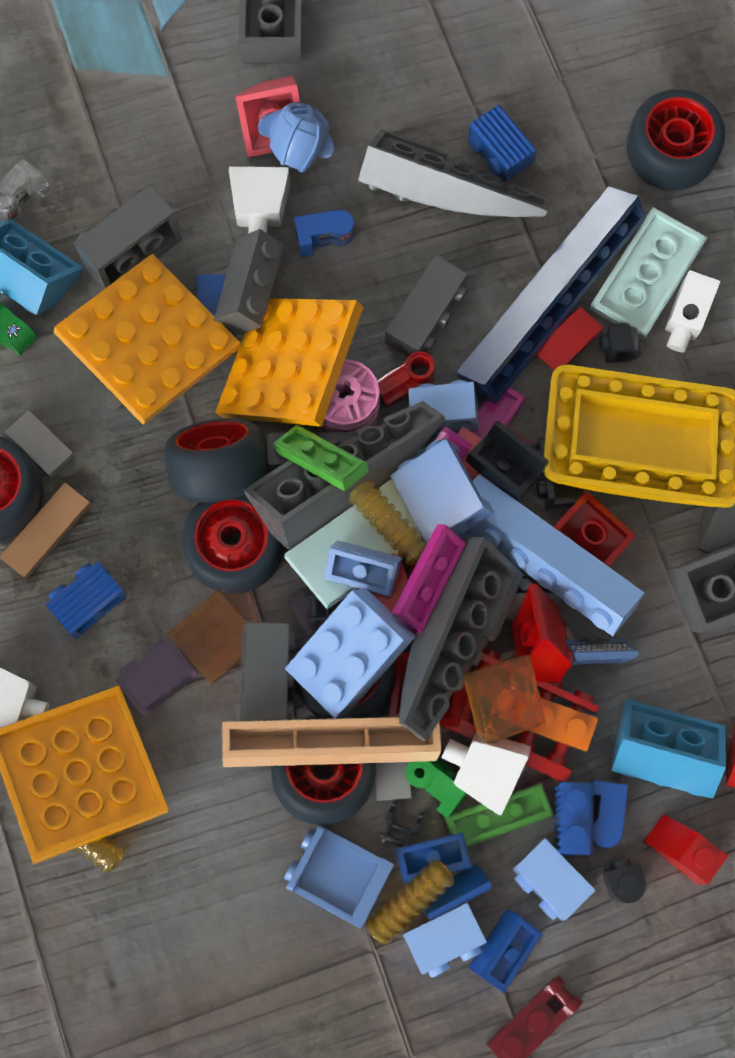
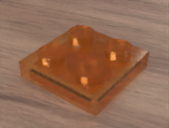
M216 590L168 632L167 636L208 682L213 685L241 660L242 625L247 622L225 597Z
M522 655L463 675L480 744L487 745L546 724L529 655Z

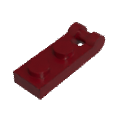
M557 975L485 1045L497 1058H528L583 1004V1001L576 994L572 996L564 987L566 983ZM553 996L562 1005L555 1013L546 1004Z

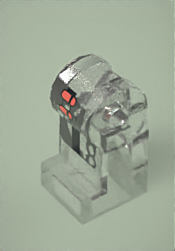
M24 158L0 180V218L3 220L17 218L22 211V206L36 193L44 197L51 190L46 177Z

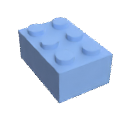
M366 588L352 590L285 669L334 718L349 713L416 636Z

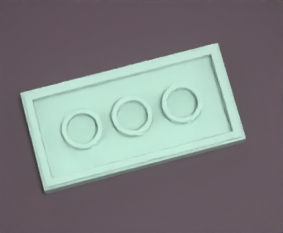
M653 207L591 303L589 310L613 324L629 323L638 329L639 339L644 341L708 237Z
M391 479L285 553V559L324 607L329 609L352 590L356 589V587L324 579L329 550L333 543L343 541L387 554L394 553L401 557L424 539Z

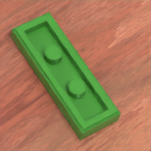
M295 425L273 443L276 453L343 491L349 489L369 472L367 462L299 425Z
M541 782L511 793L502 815L480 804L452 814L448 819L444 818L450 835L463 832L466 846L468 847L554 816V813Z

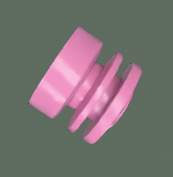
M345 359L322 427L317 426L321 432H355L356 429L366 425L375 426L379 414L380 391L378 380L368 367L358 361ZM346 392H349L351 394V396L347 395L344 399L340 398V396H344Z

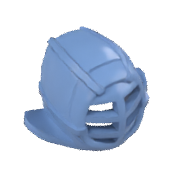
M290 103L282 109L264 115L257 126L259 133L270 138V149L282 166L288 165L298 169L300 172H305L313 165L318 156L329 158L333 154L334 142L329 134V123L317 109L309 104Z

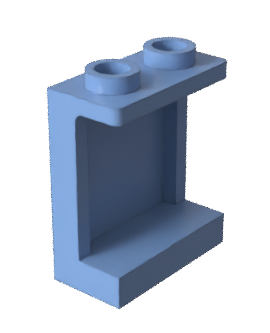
M447 439L431 443L426 448L425 453L417 458L404 461L399 465V470L390 475L426 544L437 524L447 525L457 536H460L495 513L490 503L480 496L457 454L460 452L459 448Z
M320 824L316 831L310 828L301 844V848L306 850L300 862L293 860L284 877L285 880L289 881L286 888L362 929L394 864L327 830Z

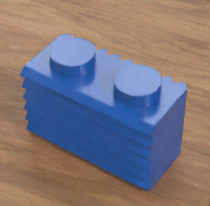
M500 105L472 121L469 126L468 143L475 153H481L487 159L486 163L491 173L502 177L504 182L535 162L537 149Z
M98 561L93 565L87 563L75 573L76 579L67 587L60 585L54 589L49 595L50 601L45 604L74 639L79 638L80 635L84 634L86 630L127 597L121 587Z
M561 782L553 789L556 792L553 796L556 799L553 802L556 806L553 809L556 813L553 816L556 820L553 823L556 827L553 830L556 834L553 837L556 841L553 846L562 856L593 855V783Z

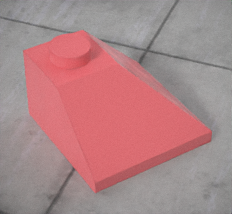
M293 76L263 81L235 95L248 158L273 153L269 145L270 138L262 136L257 126L264 115L282 109L290 103H300L297 84Z

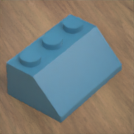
M11 218L1 221L0 293L9 296L21 304L26 311L35 315L54 308L80 277L84 268Z
M626 699L613 748L611 771L621 773L627 777L650 781L659 786H668L682 790L695 796L713 799L726 769L725 726Z

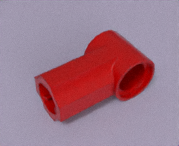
M425 352L412 353L407 358L406 363L378 379L381 403L386 408H389L409 395V388H417L421 384H433L435 380L433 358ZM419 366L428 369V372L424 375H416L412 371Z

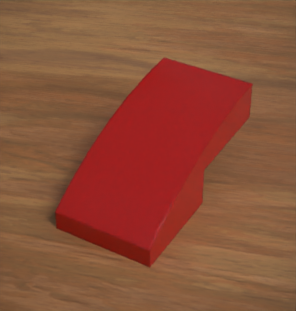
M579 307L554 331L536 355L553 370L561 365H569L581 351L583 352L603 331L604 327L583 308Z

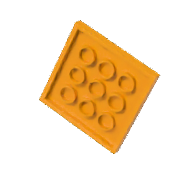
M153 253L54 327V333L143 425L236 352L241 344L220 322L213 321L214 315Z
M269 298L262 327L244 333L215 413L222 418L322 427L364 306L357 300Z
M120 685L0 728V773L33 865L168 813V806Z

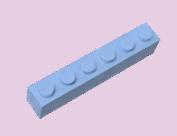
M479 474L473 480V483L480 496L490 503L495 513L468 531L476 537L487 539L516 568L523 570L534 578L539 585L549 589L564 600L569 607L576 609L586 616L595 626L614 636L635 611L645 592Z

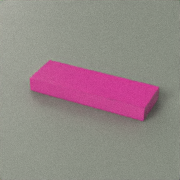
M445 524L436 525L391 613L413 632L422 633L466 545Z

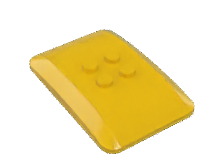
M561 365L553 371L550 381L543 454L549 463L543 473L552 482L603 493L722 508L734 506L735 390L589 367Z

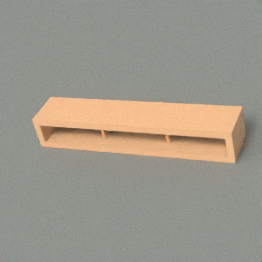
M399 717L222 722L223 767L436 761L441 753L439 723L427 740H421L399 723Z

